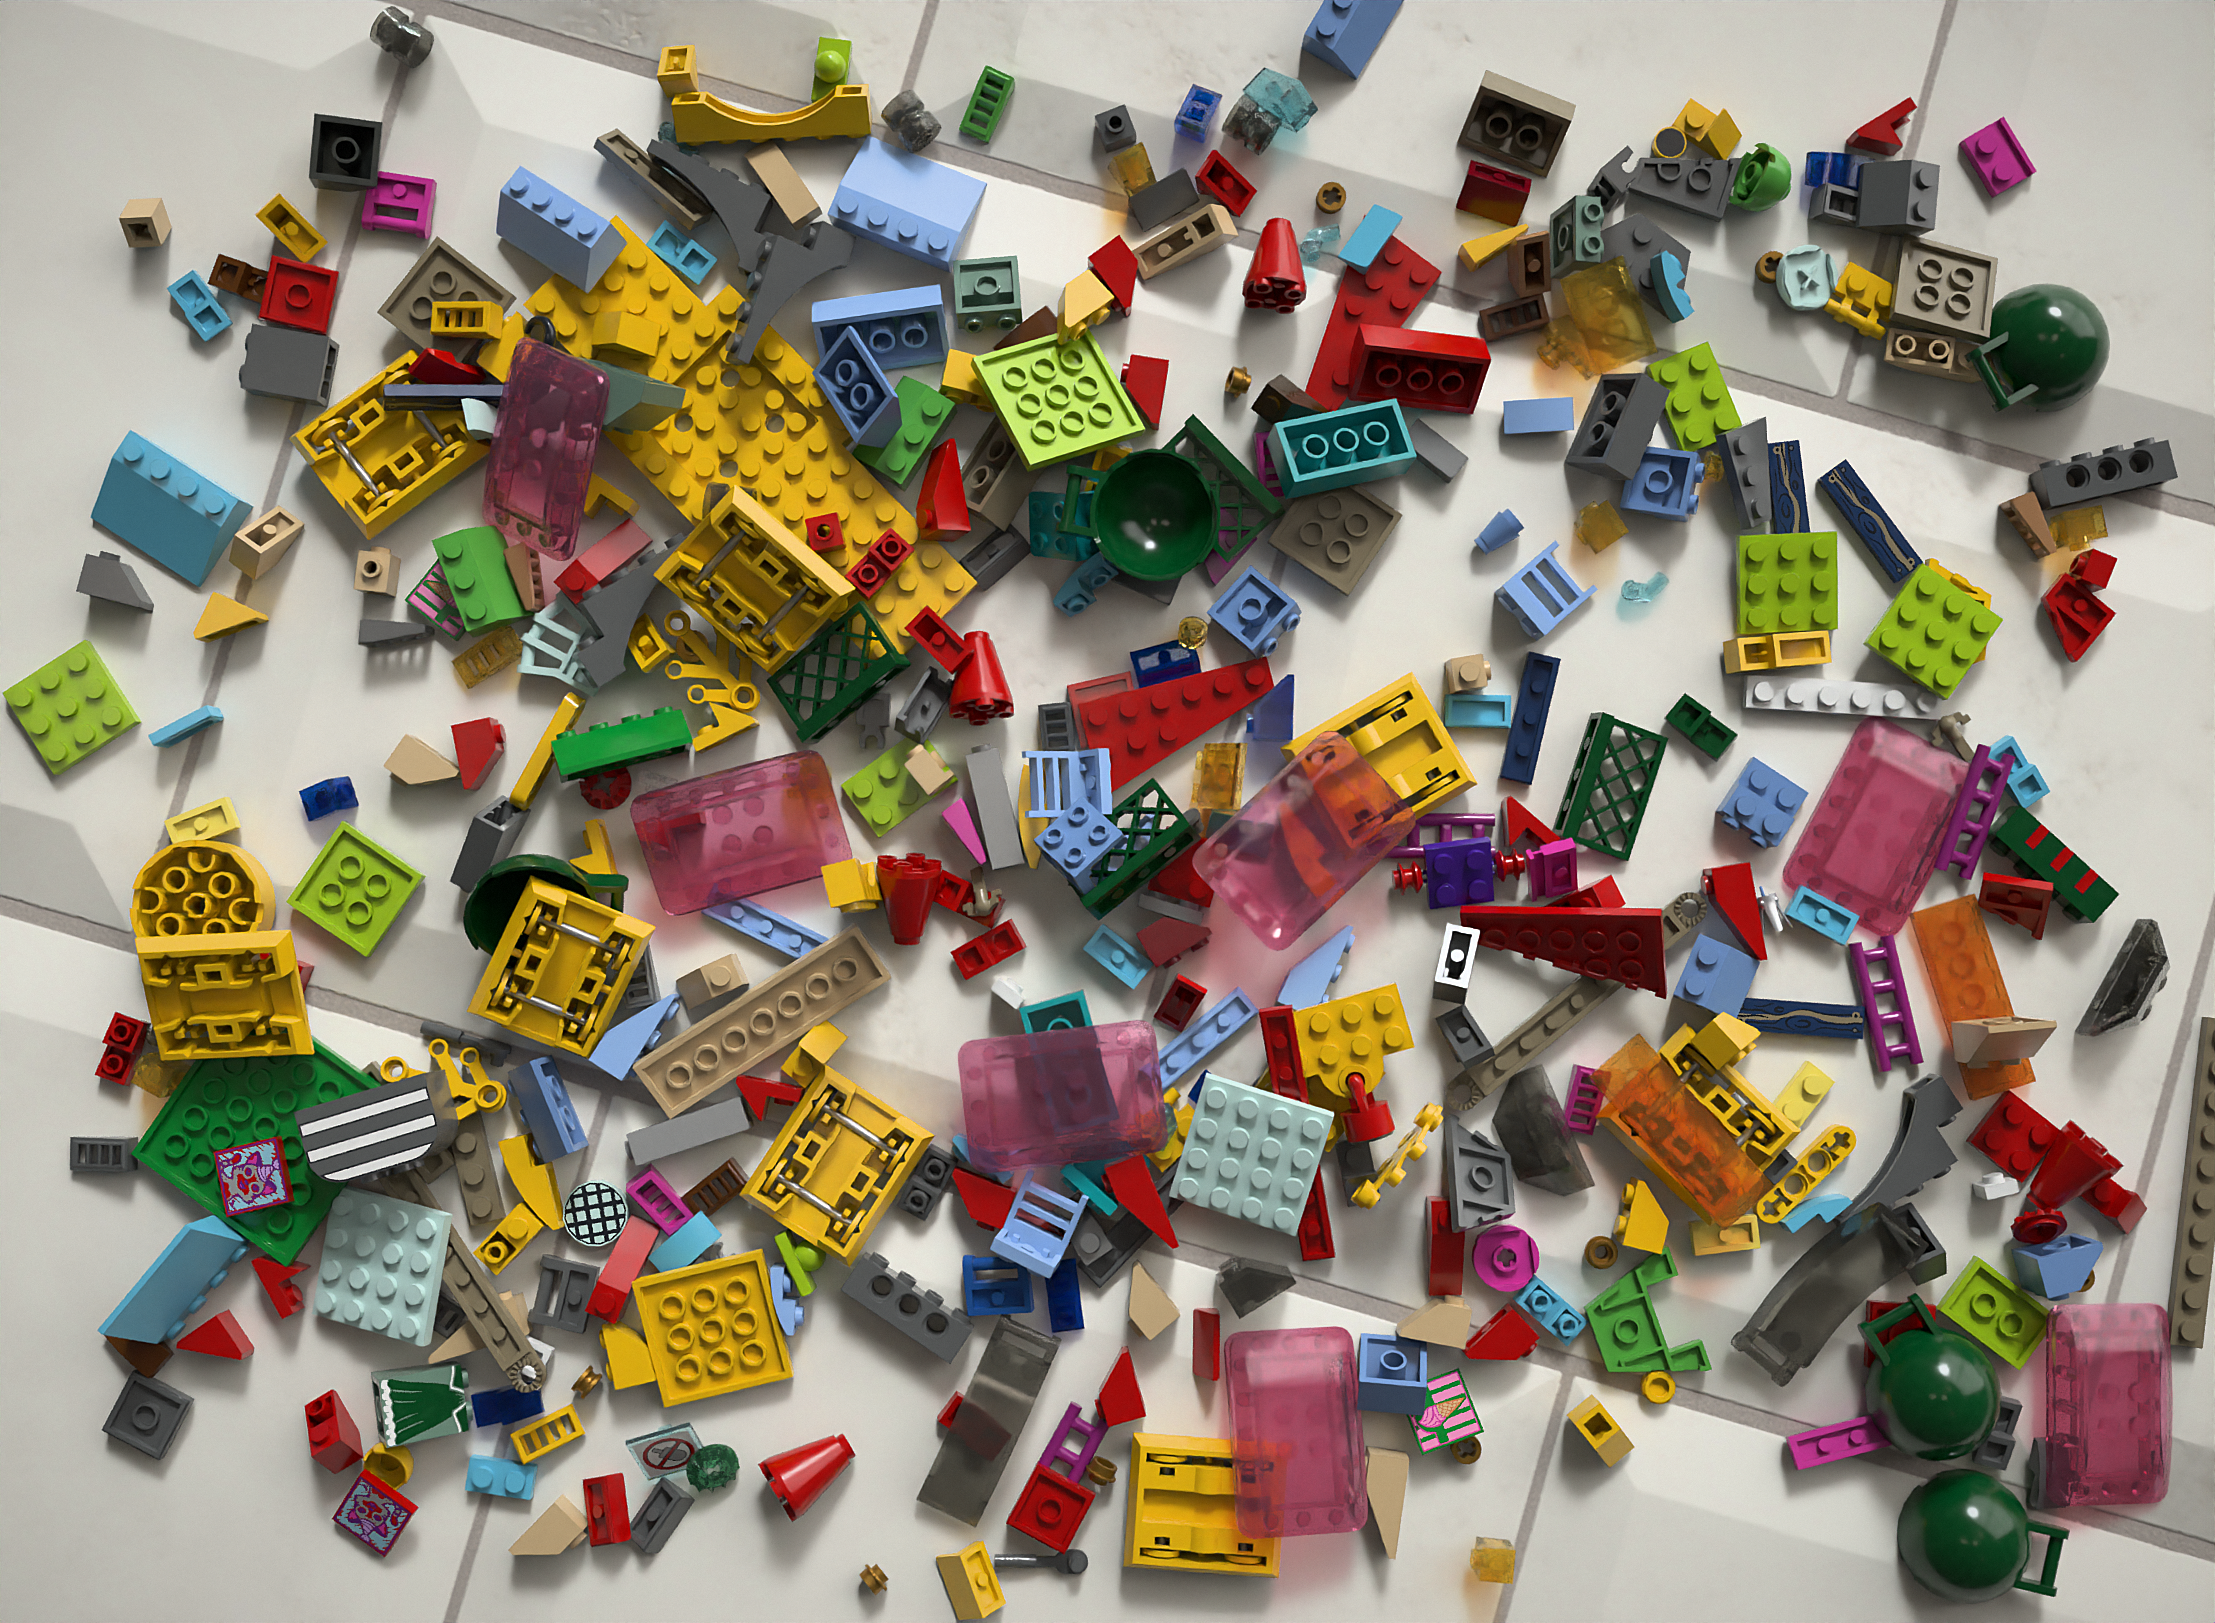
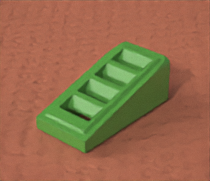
M986 65L978 80L960 124L959 131L989 143L1013 93L1015 79ZM989 82L1003 88L1002 91L988 85ZM984 93L998 99L997 104L983 98ZM978 106L993 112L992 116L978 111ZM972 118L988 124L987 128L984 129L971 123Z

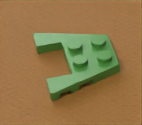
M1666 1245L1663 1246L1662 1254L1653 1252L1584 1306L1604 1367L1608 1372L1712 1370L1702 1340L1696 1339L1671 1349L1667 1347L1647 1291V1286L1678 1275L1670 1249Z

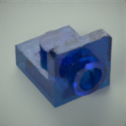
M349 776L325 779L299 791L309 822L318 821L339 811L354 809L359 806Z

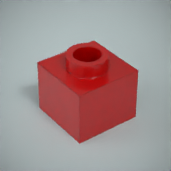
M837 512L805 519L811 549L817 555L847 548L841 519ZM821 527H829L830 533L828 536H819V529Z
M2093 548L2078 554L2073 559L2069 572L2072 573V578L2093 593L2106 589L2118 558Z

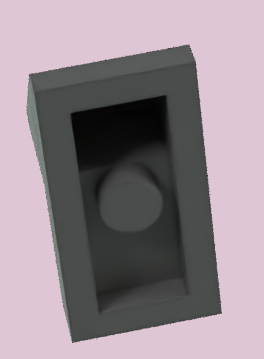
M1461 1005L1435 1018L1458 1063L1461 1062L1466 1070L1495 1056L1492 1045L1465 1005Z
M1347 1140L1338 1141L1335 1144L1347 1206H1357L1351 1201V1197L1357 1188L1366 1179L1371 1183L1378 1179L1377 1171L1373 1165L1369 1143L1352 1145Z

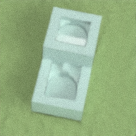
M461 399L467 429L475 440L490 438L496 447L509 444L503 414L497 408L479 400Z

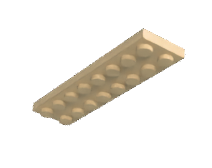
M854 923L633 1064V1070L669 1119L802 1036L814 1026L824 1022L891 979V974L860 928Z

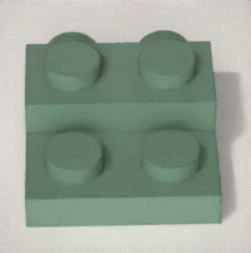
M1576 195L1550 215L1551 278L1563 279L1575 270L1588 271L1600 263L1604 253V244L1600 237V228L1604 221L1601 197Z
M1017 255L953 261L958 329H965L969 333H979L984 327L997 326L1000 330L1007 331L1015 328L1016 324L1023 323Z

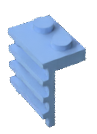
M1556 540L1495 591L1501 604L1514 614L1520 621L1524 631L1536 641L1547 635L1555 628L1554 626L1598 590L1595 585H1592L1583 592L1550 553L1559 546ZM1543 560L1573 594L1576 598L1575 601L1570 605L1567 604L1536 568L1539 562ZM1526 573L1533 577L1562 611L1555 618L1521 580Z
M1097 748L1079 752L1022 751V758H1029L1031 811H1025V818L1060 817L1081 797L1085 798L1103 815L1112 814L1113 797L1111 793L1109 748ZM1042 758H1045L1047 810L1044 807ZM1058 758L1061 759L1063 810L1060 809Z
M1029 1168L1005 1224L994 1238L990 1250L996 1252L997 1256L1006 1262H1016L1026 1267L1027 1271L1034 1276L1050 1279L1062 1261L1064 1252L1069 1245L1089 1197L1082 1195L1079 1203H1076L1031 1181L1035 1171ZM1026 1191L1074 1213L1072 1219L1068 1220L1025 1199ZM1019 1208L1066 1230L1064 1237L1016 1215Z

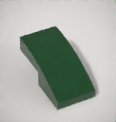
M1686 693L1683 694L1664 717L1682 736L1716 762L1719 761L1738 737L1737 733L1714 718L1710 710Z

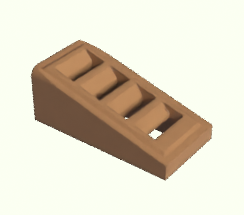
M2032 491L1999 504L2005 516L2038 559L2057 552L2035 492Z
M523 541L503 550V555L525 610L539 613L545 608L538 546L537 543Z

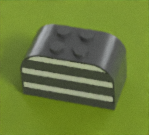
M445 1070L422 1073L294 1112L310 1167L318 1176L330 1182H346L360 1178L361 1183L364 1184L391 1176L393 1172L397 1174L424 1166V1158L437 1155L446 1150L455 1139L458 1131V1116Z

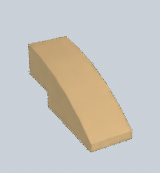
M772 138L760 143L744 154L795 231L823 214L808 188Z

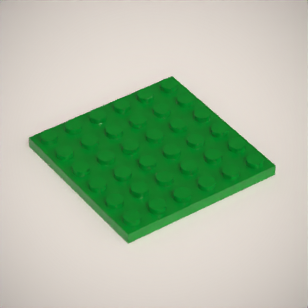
M254 1028L247 1036H256V1028ZM267 1028V1033L264 1035L272 1034L271 1028ZM285 1028L280 1034L288 1033L287 1028ZM313 1035L312 1041L315 1053L312 1055L195 1060L131 1153L286 1267L293 1265L332 1208L334 1199L339 1196L343 1188L349 1183V1181H327L312 1170L306 1158L294 1112L382 1086ZM282 1136L295 1201L226 1217L214 1152Z

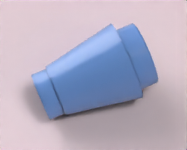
M1507 508L1503 513L1499 511L1474 541L1483 553L1487 555L1491 551L1519 537L1518 533L1524 527Z

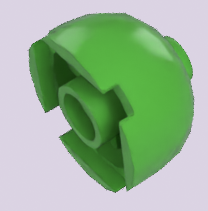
M1766 143L1754 145L1759 149L1753 154L1746 152L1742 156L1735 177L1733 196H1729V201L1744 210L1752 212L1766 211L1784 200L1791 190L1792 174L1789 161L1780 151Z

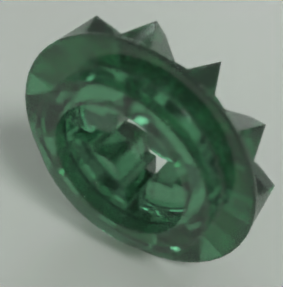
M711 1444L702 1447L691 1456L686 1466V1475L690 1485H694L699 1492L708 1489L713 1493L716 1487L722 1486L726 1488L729 1480L736 1479V1471L740 1468L737 1454L731 1447L724 1444ZM716 1465L719 1466L720 1471H712L711 1474H708V1468L714 1469Z

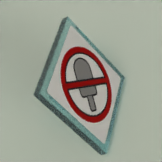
M690 1422L674 1427L671 1424L658 1428L657 1432L625 1441L628 1450L648 1481L711 1463L710 1456Z

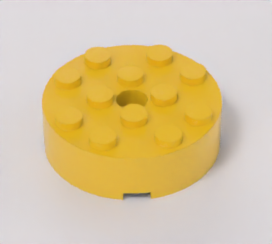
M186 840L169 845L157 852L146 862L138 873L132 887L135 890L132 908L129 909L131 924L137 937L271 931L274 922L276 900L268 873L262 864L249 852L226 842ZM202 898L205 899L203 914L200 911V901ZM179 957V962L185 963L189 957Z

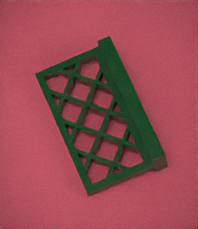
M1192 414L1184 422L1185 426L1162 449L1176 453V446L1187 437L1194 444V458L1188 459L1198 466L1199 463H1212L1216 467V481L1207 482L1210 486H1216L1220 509H1238V526H1220L1219 531H1238L1237 544L1227 553L1219 545L1218 532L1215 545L1213 546V549L1229 563L1274 519L1277 520L1286 511L1283 505ZM1199 450H1200L1207 458H1199ZM1221 473H1222L1229 481H1221ZM1221 486H1235L1239 490L1238 503H1220ZM1243 495H1244L1251 503H1243ZM1243 509H1257L1264 516L1256 526H1242ZM1242 531H1250L1242 538Z
M859 601L766 681L798 728L795 733L802 743H818L910 667L911 663L905 654H899L865 602ZM860 613L866 621L864 635L851 633L852 621ZM835 634L843 636L840 655L827 653L829 639ZM850 637L864 639L861 658L848 656ZM871 640L880 641L886 650V653L878 660L869 659ZM811 654L819 655L817 675L804 673L806 658ZM827 657L840 659L837 678L824 676ZM847 660L860 662L859 676L854 680L845 679ZM788 674L796 675L794 694L786 693L779 683ZM803 677L816 678L814 697L801 695ZM824 680L837 682L835 696L830 700L821 699ZM800 700L813 701L812 715L805 721L799 713Z
M1604 712L1591 713L1552 831L1562 840L1572 838L1576 844L1624 861H1629L1669 738L1615 719V716ZM1614 727L1622 729L1628 739V743L1616 749L1610 739ZM1633 734L1639 735L1640 737L1635 739ZM1645 739L1657 742L1654 754L1644 760L1637 743ZM1631 747L1638 763L1624 769L1618 753ZM1612 757L1618 773L1605 780L1600 767L1602 761ZM1641 768L1645 781L1642 787L1634 790L1627 774ZM1621 778L1628 794L1614 800L1607 784ZM1602 788L1608 804L1594 810L1590 802L1591 794L1593 791ZM1631 799L1635 811L1633 817L1624 821L1617 805ZM1611 808L1618 824L1604 831L1597 815ZM1591 819L1598 835L1588 840L1579 837L1578 833L1581 824ZM1619 829L1625 838L1622 851L1612 849L1607 835ZM1601 839L1603 845L1595 842Z
M1151 778L1112 810V814L1105 816L1117 827L1120 817L1124 814H1133L1130 828H1118L1122 831L1123 835H1129L1126 850L1111 849L1103 856L1101 869L1091 870L1092 874L1089 877H1099L1097 886L1084 896L1068 881L1079 896L1082 904L1098 921L1202 839L1154 778ZM1155 790L1158 793L1156 807H1142L1144 798ZM1141 814L1154 815L1152 829L1138 828ZM1162 815H1175L1178 819L1168 829H1159ZM1136 835L1150 836L1149 844L1142 850H1134ZM1111 856H1124L1121 867L1116 871H1108Z

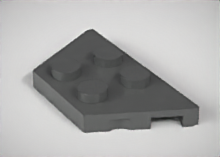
M1637 213L1600 231V237L1604 244V253L1600 263L1596 266L1670 320L1660 303L1654 287L1650 259L1667 250L1669 254L1674 255L1679 260L1682 266L1681 271L1686 276L1691 251L1641 213ZM1686 277L1676 284L1678 288L1684 290Z
M1450 1114L1444 1120L1452 1232L1459 1233L1510 1218L1516 1213L1510 1154L1498 1145L1492 1144L1487 1137L1477 1130L1473 1134L1458 1124L1460 1119L1458 1116Z

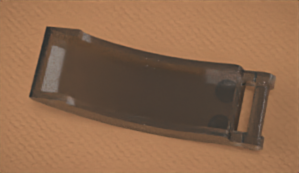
M1877 1202L1868 1206L1825 1235L1784 1274L1760 1304L1745 1327L1734 1335L1731 1345L1739 1352H1745L1772 1375L1771 1379L1780 1387L1787 1385L1799 1368L1805 1369L1812 1363L1835 1330L1866 1298L1897 1275L1912 1270L1929 1244L1882 1203ZM1758 1335L1786 1358L1782 1365L1775 1362L1753 1343Z
M1010 1314L1000 1315L916 1498L917 1501L975 1528L1007 1465L1062 1341L1061 1338L1055 1335L1051 1338L1010 1319ZM1004 1331L1045 1349L1043 1358L1002 1340Z

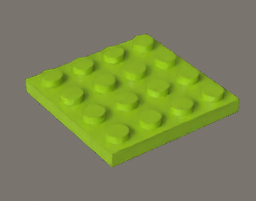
M1089 327L1081 338L1076 341L1070 339L1062 346L1057 342V333L972 358L971 367L1028 472L1143 435L1145 427Z

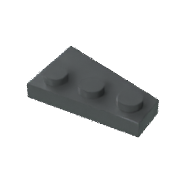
M1639 158L1635 167L1641 165V172L1629 184L1627 192L1719 222L1723 217L1742 158H1730L1729 160H1713V158H1700L1699 160Z
M1762 417L1715 436L1741 530L1753 528L1772 519L1766 417Z

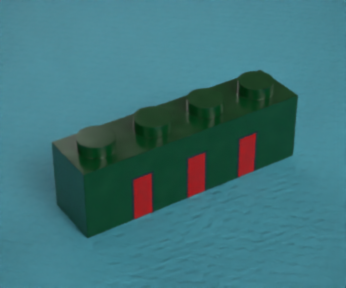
M2023 806L2008 807L1990 827L1986 839L1990 842L1989 847L1999 856H2006L2015 864L2013 869L2022 877L2053 883L2051 901L2055 900L2064 908L2062 913L2072 922L2077 924L2094 923L2119 896V893Z

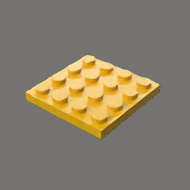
M763 1249L636 1278L635 1281H632L664 1408L793 1377L794 1369L783 1327L774 1306L771 1280Z

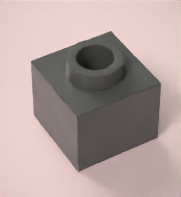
M1125 104L1095 115V126L1106 154L1136 143V131ZM1117 122H1120L1122 124L1121 127H1119L1118 129H1114L1110 126Z

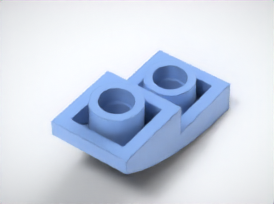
M1573 397L1503 401L1504 434L1574 430Z
M774 1263L771 1267V1291L774 1306L787 1335H794L798 1330V1326H803L804 1306H799L800 1297L787 1296V1292H792L793 1279L788 1272L786 1264Z

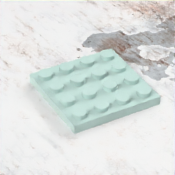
M1206 1073L1169 1196L1296 1236L1334 1118V1112Z
M347 1185L339 1196L334 1199L332 1208L329 1211L312 1314L422 1347L431 1344L453 1214Z

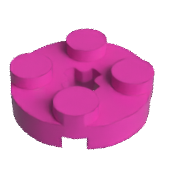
M1512 1224L1493 1225L1478 1234L1472 1249L1474 1270L1485 1284L1498 1291L1510 1292L1523 1288L1529 1283L1528 1281L1539 1267V1251L1535 1241L1523 1229ZM1502 1249H1507L1509 1253H1514V1259L1509 1260L1508 1266H1503L1501 1261H1497V1255L1501 1254Z

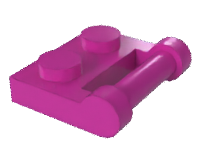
M379 171L377 189L366 190L361 220L362 228L371 231L380 228L416 234L418 238L429 239L437 183L434 179ZM378 206L418 212L417 221L377 215Z

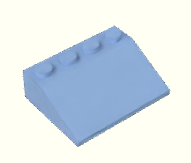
M867 136L839 184L827 214L831 224L837 228L951 273L953 261L956 260L987 183Z

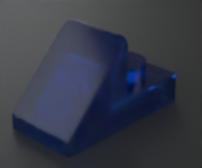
M1193 84L1175 118V132L1195 141L1205 143L1211 122L1220 106L1223 95Z
M535 1379L525 1381L524 1383L528 1385L533 1384V1381H535ZM511 1384L475 1392L471 1395L477 1428L502 1423L505 1426L545 1411L540 1389L522 1393Z

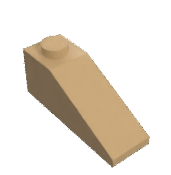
M1209 204L1132 250V253L1138 260V268L1143 280L1147 281L1208 254L1239 235L1226 206Z
M511 1290L498 1293L524 1335L526 1336L532 1332V1323L527 1320L529 1312L523 1292L512 1295ZM468 1320L428 1357L429 1364L487 1348L471 1321Z
M1366 1446L1365 1456L1360 1455L1358 1475L1362 1476V1481L1388 1558L1396 1559L1410 1459L1406 1452Z

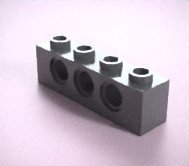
M2152 437L2134 442V448L2126 450L2123 449V445H2117L2103 449V455L2092 457L2091 452L2070 457L2071 462L2061 464L2060 459L2039 464L2040 470L2030 474L2029 478L2041 510L2047 511L2155 486L2178 478L2169 440L2155 443V439ZM2130 459L2137 464V473L2130 468ZM2098 467H2102L2105 470V480L2099 476ZM2067 474H2070L2074 478V487H2071L2067 483Z
M865 1252L840 1290L951 1364L973 1331L974 1324L970 1322L972 1318L957 1307L952 1310L944 1305V1298L935 1291L928 1289L925 1292L916 1286L917 1280L910 1274L902 1270L897 1273L888 1267L890 1262L876 1252H873L872 1255ZM879 1278L886 1279L891 1285V1291L886 1294L877 1292L874 1287V1281ZM905 1297L914 1298L918 1303V1310L915 1312L905 1311L901 1306V1300ZM932 1316H940L944 1319L946 1327L940 1331L933 1330L928 1324V1319Z

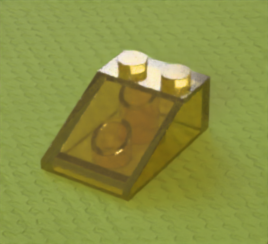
M1623 255L1560 280L1571 315L1595 376L1658 353L1628 261Z
M1205 743L1203 751L1197 750L1195 770H1201L1199 783H1193L1191 802L1197 803L1196 808L1198 810L1234 815L1240 811L1248 743Z

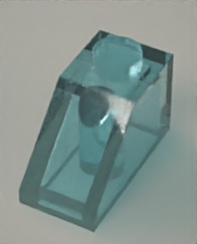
M1265 67L1243 89L1244 94L1277 125L1296 133L1306 126L1310 118L1318 111L1317 106L1301 81Z

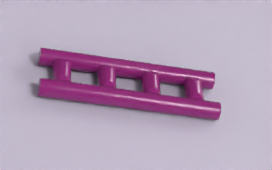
M1983 744L1977 745L1933 867L1947 872L1949 863L1961 866L1958 876L1971 880L2016 758L2006 753H2002L2000 762L1988 758L1991 747ZM1983 770L1995 774L1988 793L1977 789ZM1972 801L1984 805L1977 823L1966 820ZM1961 832L1972 836L1966 854L1954 850Z
M1379 813L1369 819L1368 822L1381 814L1385 818L1382 822H1385L1399 813ZM1427 813L1407 825V846H1387L1386 837L1365 849L1364 858L1424 859L1423 846H1420V826H1439V843L1452 841V826H1472V838L1485 837V826H1495V814ZM1491 846L1492 859H1494L1496 854L1495 846Z
M1893 934L1881 936L1882 947L1863 951L1862 942L1848 944L1862 1005L1865 1006V1017L1879 1072L1892 1070L1890 1059L1907 1055L1910 1065L1924 1062ZM1885 960L1890 979L1871 983L1867 964ZM1893 992L1897 1011L1879 1015L1874 996ZM1901 1024L1905 1043L1886 1047L1882 1027Z
M1071 1401L1038 1462L1050 1468L1056 1457L1072 1466L1067 1478L1079 1484L1086 1471V1465L1090 1464L1109 1427L1104 1418L1099 1419L1095 1426L1079 1418L1078 1415L1082 1407ZM1071 1428L1088 1437L1079 1455L1062 1446Z

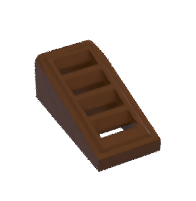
M1543 293L1519 298L1479 311L1487 343L1551 326ZM1534 304L1536 305L1539 320L1535 321L1532 319L1529 308L1530 305ZM1519 308H1523L1526 323L1520 325L1516 310ZM1510 311L1514 326L1509 329L1507 328L1503 313ZM1497 314L1501 331H1494L1491 315Z
M732 1157L684 1194L681 1199L695 1216L698 1212L702 1211L692 1198L695 1194H698L708 1207V1210L703 1212L708 1218L738 1195L750 1178L735 1158ZM727 1171L738 1185L736 1188L733 1189L723 1176V1172ZM717 1178L728 1192L727 1195L723 1196L712 1182L714 1179ZM705 1186H707L709 1190L713 1193V1195L716 1197V1199L718 1200L717 1203L713 1204V1202L703 1191V1188Z

